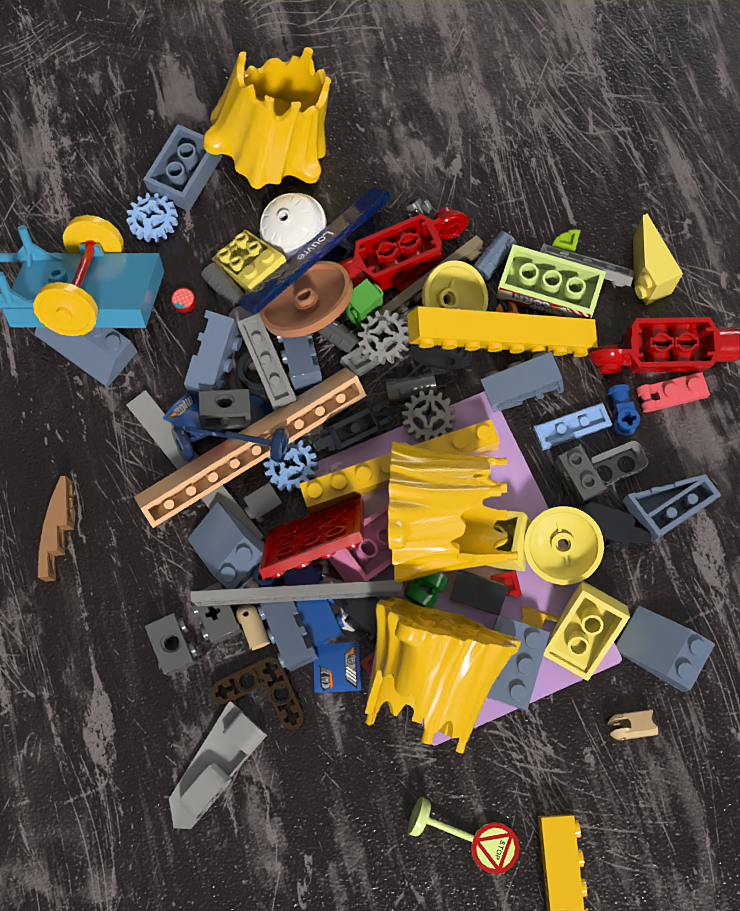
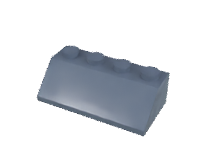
M36 327L34 333L36 337L107 388L138 352L129 339L113 328H93L85 335L68 336L61 335L49 328Z

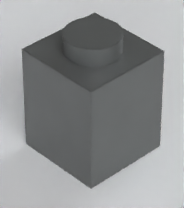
M270 483L244 498L247 506L243 507L251 520L256 518L259 524L285 509Z

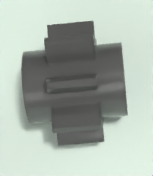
M418 196L405 204L406 212L403 213V216L406 220L419 214H423L431 219L430 211L433 207L428 199L421 200Z

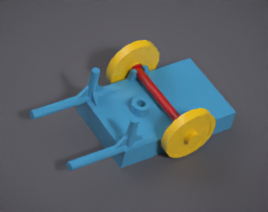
M91 215L75 217L68 223L63 234V243L68 253H48L32 242L25 225L18 227L23 243L17 253H0V262H24L12 289L4 273L0 272V309L3 310L9 326L49 328L61 335L68 336L85 335L93 328H146L164 274L159 253H122L124 245L119 230L109 221Z

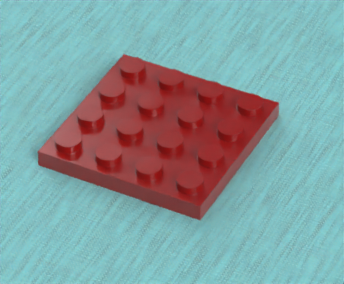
M358 495L269 530L259 566L262 578L280 577L286 570L294 567L297 569L309 565L312 560L320 557L321 559H327L333 556L336 551L344 548L353 549L364 541L365 503L362 496Z

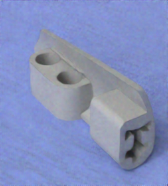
M229 702L169 797L173 828L192 829L228 787L233 774L267 736L252 719L232 702Z

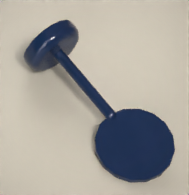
M249 395L252 425L272 413L265 400ZM175 427L171 430L176 447L185 461L191 459L194 455L191 443L209 436L202 434L200 437L195 435L188 437L182 427ZM234 428V429H235L237 432H241L242 430H244V429H246V428ZM213 429V430L219 432V431H221V430H223V429Z
M192 426L183 427L184 430L270 446V457L276 463L283 462L288 448L289 430L284 427L276 429L272 440L230 431L223 433Z

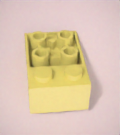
M246 229L238 234L227 246L220 249L211 259L213 262H217L236 285L259 305L268 288L278 278L292 270L283 254Z

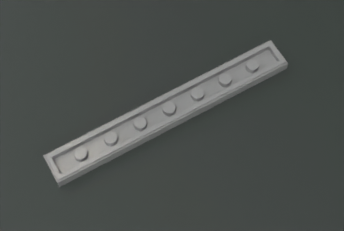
M146 390L126 404L178 470L199 457L194 451L191 459L185 461L182 458L172 436L171 430L175 426L163 419L164 412ZM223 485L201 498L210 510L220 501L261 540L265 538Z
M395 580L191 591V601L197 606L400 596L404 594V584Z

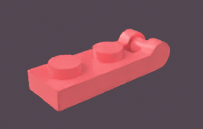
M702 372L651 385L646 384L636 388L637 395L641 397L643 402L641 407L644 413L704 399L710 395ZM651 394H656V401L652 400Z

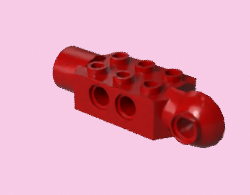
M451 207L440 209L434 216L435 220L419 214L356 241L354 256L338 262V264L343 266L348 272L353 283V289L368 279L372 285L375 283L384 291L426 273L443 261L442 240L453 239L458 236L468 225L469 219L467 215L458 210H453Z
M711 317L636 318L625 332L624 349H621L620 345H602L597 348V351L589 353V358L594 365L599 367L600 373L620 372L621 366H627L631 373L704 372L712 367L715 362H736L739 359L740 331L737 327L717 328Z

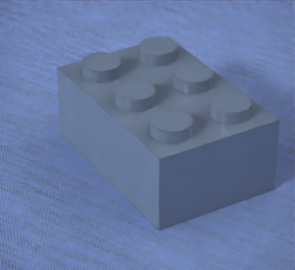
M177 124L143 180L150 194L155 195V193H158L160 198L167 196L169 202L172 201L174 205L190 211L221 160L222 154L213 155L208 153L203 147L204 135Z
M498 615L493 630L521 640L518 652L511 656L493 683L487 698L527 711L550 632Z

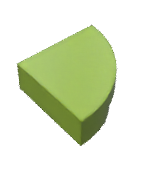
M568 230V232L556 237L552 246L575 253L580 230Z

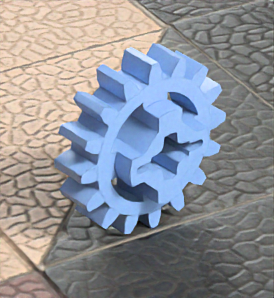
M146 193V199H142L140 196L137 197L139 202L137 204L131 203L133 210H127L129 218L126 221L130 226L132 234H136L139 240L144 237L147 243L150 242L151 238H154L157 243L161 236L166 240V233H174L172 226L178 225L176 220L178 214L173 202H169L167 196L160 198L158 193H155L154 197ZM138 222H140L141 225H144V228L139 226Z
M302 440L297 445L295 441H292L288 444L282 463H276L270 456L267 457L270 462L264 463L265 468L268 469L265 475L268 479L271 478L270 483L273 487L278 484L277 488L281 492L287 487L289 493H292L293 488L297 487L301 492L300 483L309 481V478L317 477L313 470L319 469L318 464L314 462L318 458L315 453H312L313 450L310 445L305 447ZM303 455L307 459V466L302 463ZM276 466L281 469L279 472L280 476L276 473Z

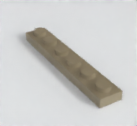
M476 235L438 265L448 261L474 262L481 255L483 241ZM432 270L378 311L382 315H384L385 310H389L391 315L395 312L401 315L408 311L409 307L413 304L421 303L423 286ZM376 312L371 316L373 319L376 318Z

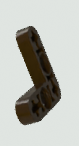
M265 658L217 681L211 689L213 700L225 705L265 686L283 727L295 730L304 723V712L284 668L276 658ZM268 663L278 666L275 670L278 679L282 676L284 678V681L276 682L271 687L269 682L274 680L269 673L265 674L264 672L268 669ZM250 673L254 676V684L250 688H243L240 683L241 677L244 674ZM235 679L236 687L240 690V693L236 695V690H232L227 693V699L221 696L218 697L217 693L220 692V686L223 685L224 688L234 686L231 680ZM279 686H285L289 690V696L284 701H278L275 698L274 693ZM292 700L295 705L290 706L292 712L299 713V717L296 719L297 724L295 725L291 722H286L285 719L289 717L286 708L282 711L279 706L289 704Z

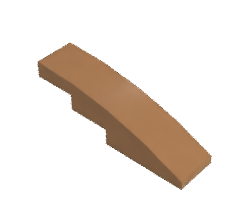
M60 476L51 497L42 529L39 547L38 578L46 582L56 581L55 556L65 555V530L74 529L73 481L67 476Z

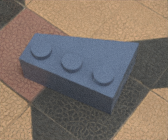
M206 310L204 317L208 319L205 332L199 333L197 340L202 342L197 354L192 356L184 382L188 392L199 395V391H220L224 389L225 375L230 373L233 367L234 360L232 358L234 353L239 351L242 344V338L234 318Z
M312 334L294 338L277 336L279 343L283 342L285 350H281L284 365L288 364L289 372H286V376L290 385L294 387L295 393L308 391L321 383L322 377Z
M552 352L537 353L532 356L531 360L523 363L521 361L512 363L508 366V369L501 372L497 370L486 374L485 378L481 379L493 412L521 405L523 400L534 396L536 400L544 398L543 393L556 390L557 394L564 392L563 379Z
M705 474L674 482L670 485L651 488L647 491L628 494L622 500V503L632 514L638 525L644 531L647 530L651 534V542H654L714 502L721 494Z
M294 601L260 603L257 606L262 620L267 619L270 627L267 629V633L272 644L276 643L279 653H277V656L283 668L286 667L288 670L293 671L319 659Z

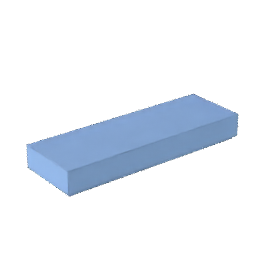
M602 402L533 427V430L543 451L609 428L612 423Z

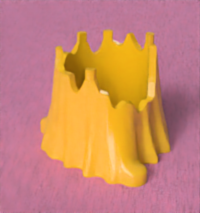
M309 47L304 48L301 57L292 56L287 62H282L278 58H272L267 60L261 68L250 66L246 71H244L246 52H240L223 95L219 98L216 107L211 113L210 120L212 126L204 135V149L213 155L226 154L231 156L235 163V170L248 179L252 188L260 189L269 183L280 184L282 178L286 175L295 176L306 183H315L320 177L321 166L319 159L326 154L324 123L331 80L329 77H326L324 69L317 70L315 73L312 60L313 50Z
M392 442L388 542L389 549L392 550V564L394 565V579L396 582H405L439 572L508 562V560H518V551H501L496 549L508 541L507 534L494 530L497 520H508L507 510L492 509L482 503L484 499L490 496H501V493H507V482H496L488 477L491 465H508L507 457L496 458L434 452L411 446L407 443Z
M389 596L388 600H379L375 609L377 638L365 709L367 714L365 723L368 725L374 724L376 715L385 701L388 702L390 712L394 716H397L405 704H407L414 710L412 721L421 724L423 720L424 731L421 742L431 745L434 734L439 731L451 738H459L456 752L464 753L466 743L470 738L493 683L511 656L518 652L521 640L484 627V624L471 620L462 614L423 607L393 596Z

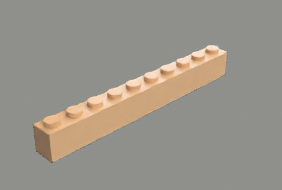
M345 367L296 397L297 401L278 408L242 430L239 434L272 440L276 429L284 427L289 430V444L359 401L366 394L357 375ZM229 438L134 496L154 528L270 456V446Z

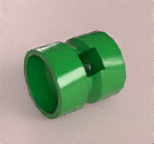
M441 572L416 578L414 581H409L404 589L403 596L414 604L433 608L438 599L436 594L442 593L449 579ZM422 585L428 589L427 592L421 589Z

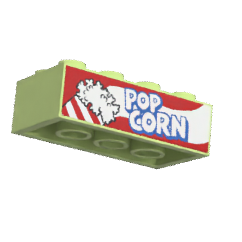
M513 244L496 298L507 302L511 301L514 304L557 317L591 319L606 271Z

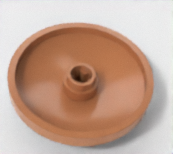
M316 261L298 266L282 275L268 288L260 303L259 313L261 320L272 334L280 337L294 338L314 333L329 325L345 310L353 294L352 280L346 269L335 262Z

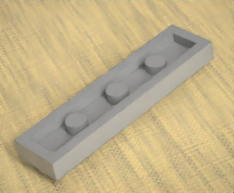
M543 244L540 251L541 253L606 271L604 279L610 280L616 286H631L634 278V270L571 251Z
M258 313L238 321V327L273 409L275 410L297 401L260 314Z

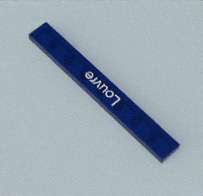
M376 187L370 189L239 301L240 306L254 315L260 312L391 199L389 191Z

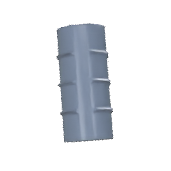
M501 231L492 240L488 248H485L484 253L478 257V260L472 266L480 273L483 280L488 281L496 273V270L510 254L512 245H516V240L508 233Z

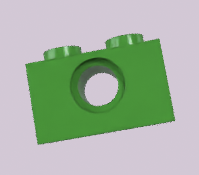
M366 279L353 289L351 300L346 307V314L361 332L365 330L361 324H366L367 316H372L384 305L381 288L375 283L372 285Z

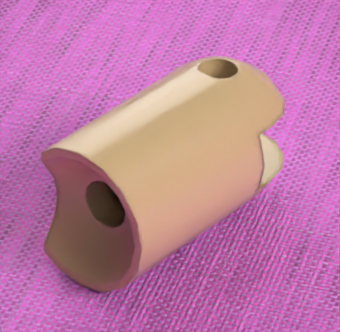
M251 604L241 605L237 609L236 619L243 627L250 649L256 650L268 645L270 640L258 610Z
M653 710L612 716L608 721V725L613 727L623 725V728L612 731L610 735L617 740L658 735V727L652 721Z

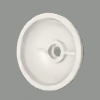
M287 193L278 196L267 205L260 220L261 240L283 254L288 261L298 260L302 256L301 254H304V257L312 253L319 246L318 243L314 242H319L318 239L322 241L326 231V216L323 208L314 198L302 193Z

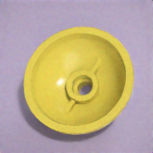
M462 261L444 262L435 267L427 277L422 290L423 307L486 311L488 306L487 287L480 273L471 265ZM444 296L447 298L446 304L444 303V300H443V297H444Z
M559 506L545 510L531 522L525 535L524 550L529 565L538 576L554 584L570 585L585 580L597 569L603 556L604 541L599 526L587 513L577 508ZM560 539L568 541V545L565 548L558 546Z

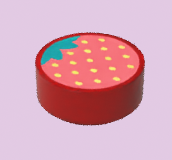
M179 288L172 294L171 302L177 311L186 313L195 307L196 298L190 289Z

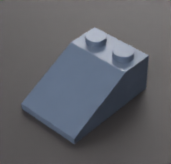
M220 501L214 505L187 539L212 575L227 589H243L254 576L255 568L260 565L265 543Z
M639 605L616 643L620 655L682 692L691 690L715 646V643L693 630Z

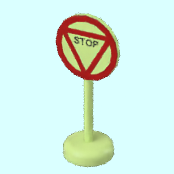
M424 797L418 799L409 820L408 834L419 836L426 824H429L472 842L471 851L473 859L487 873H503L514 866L518 859L520 847L518 838L512 829L502 823L493 822L485 824L477 830L475 835L430 818V801Z

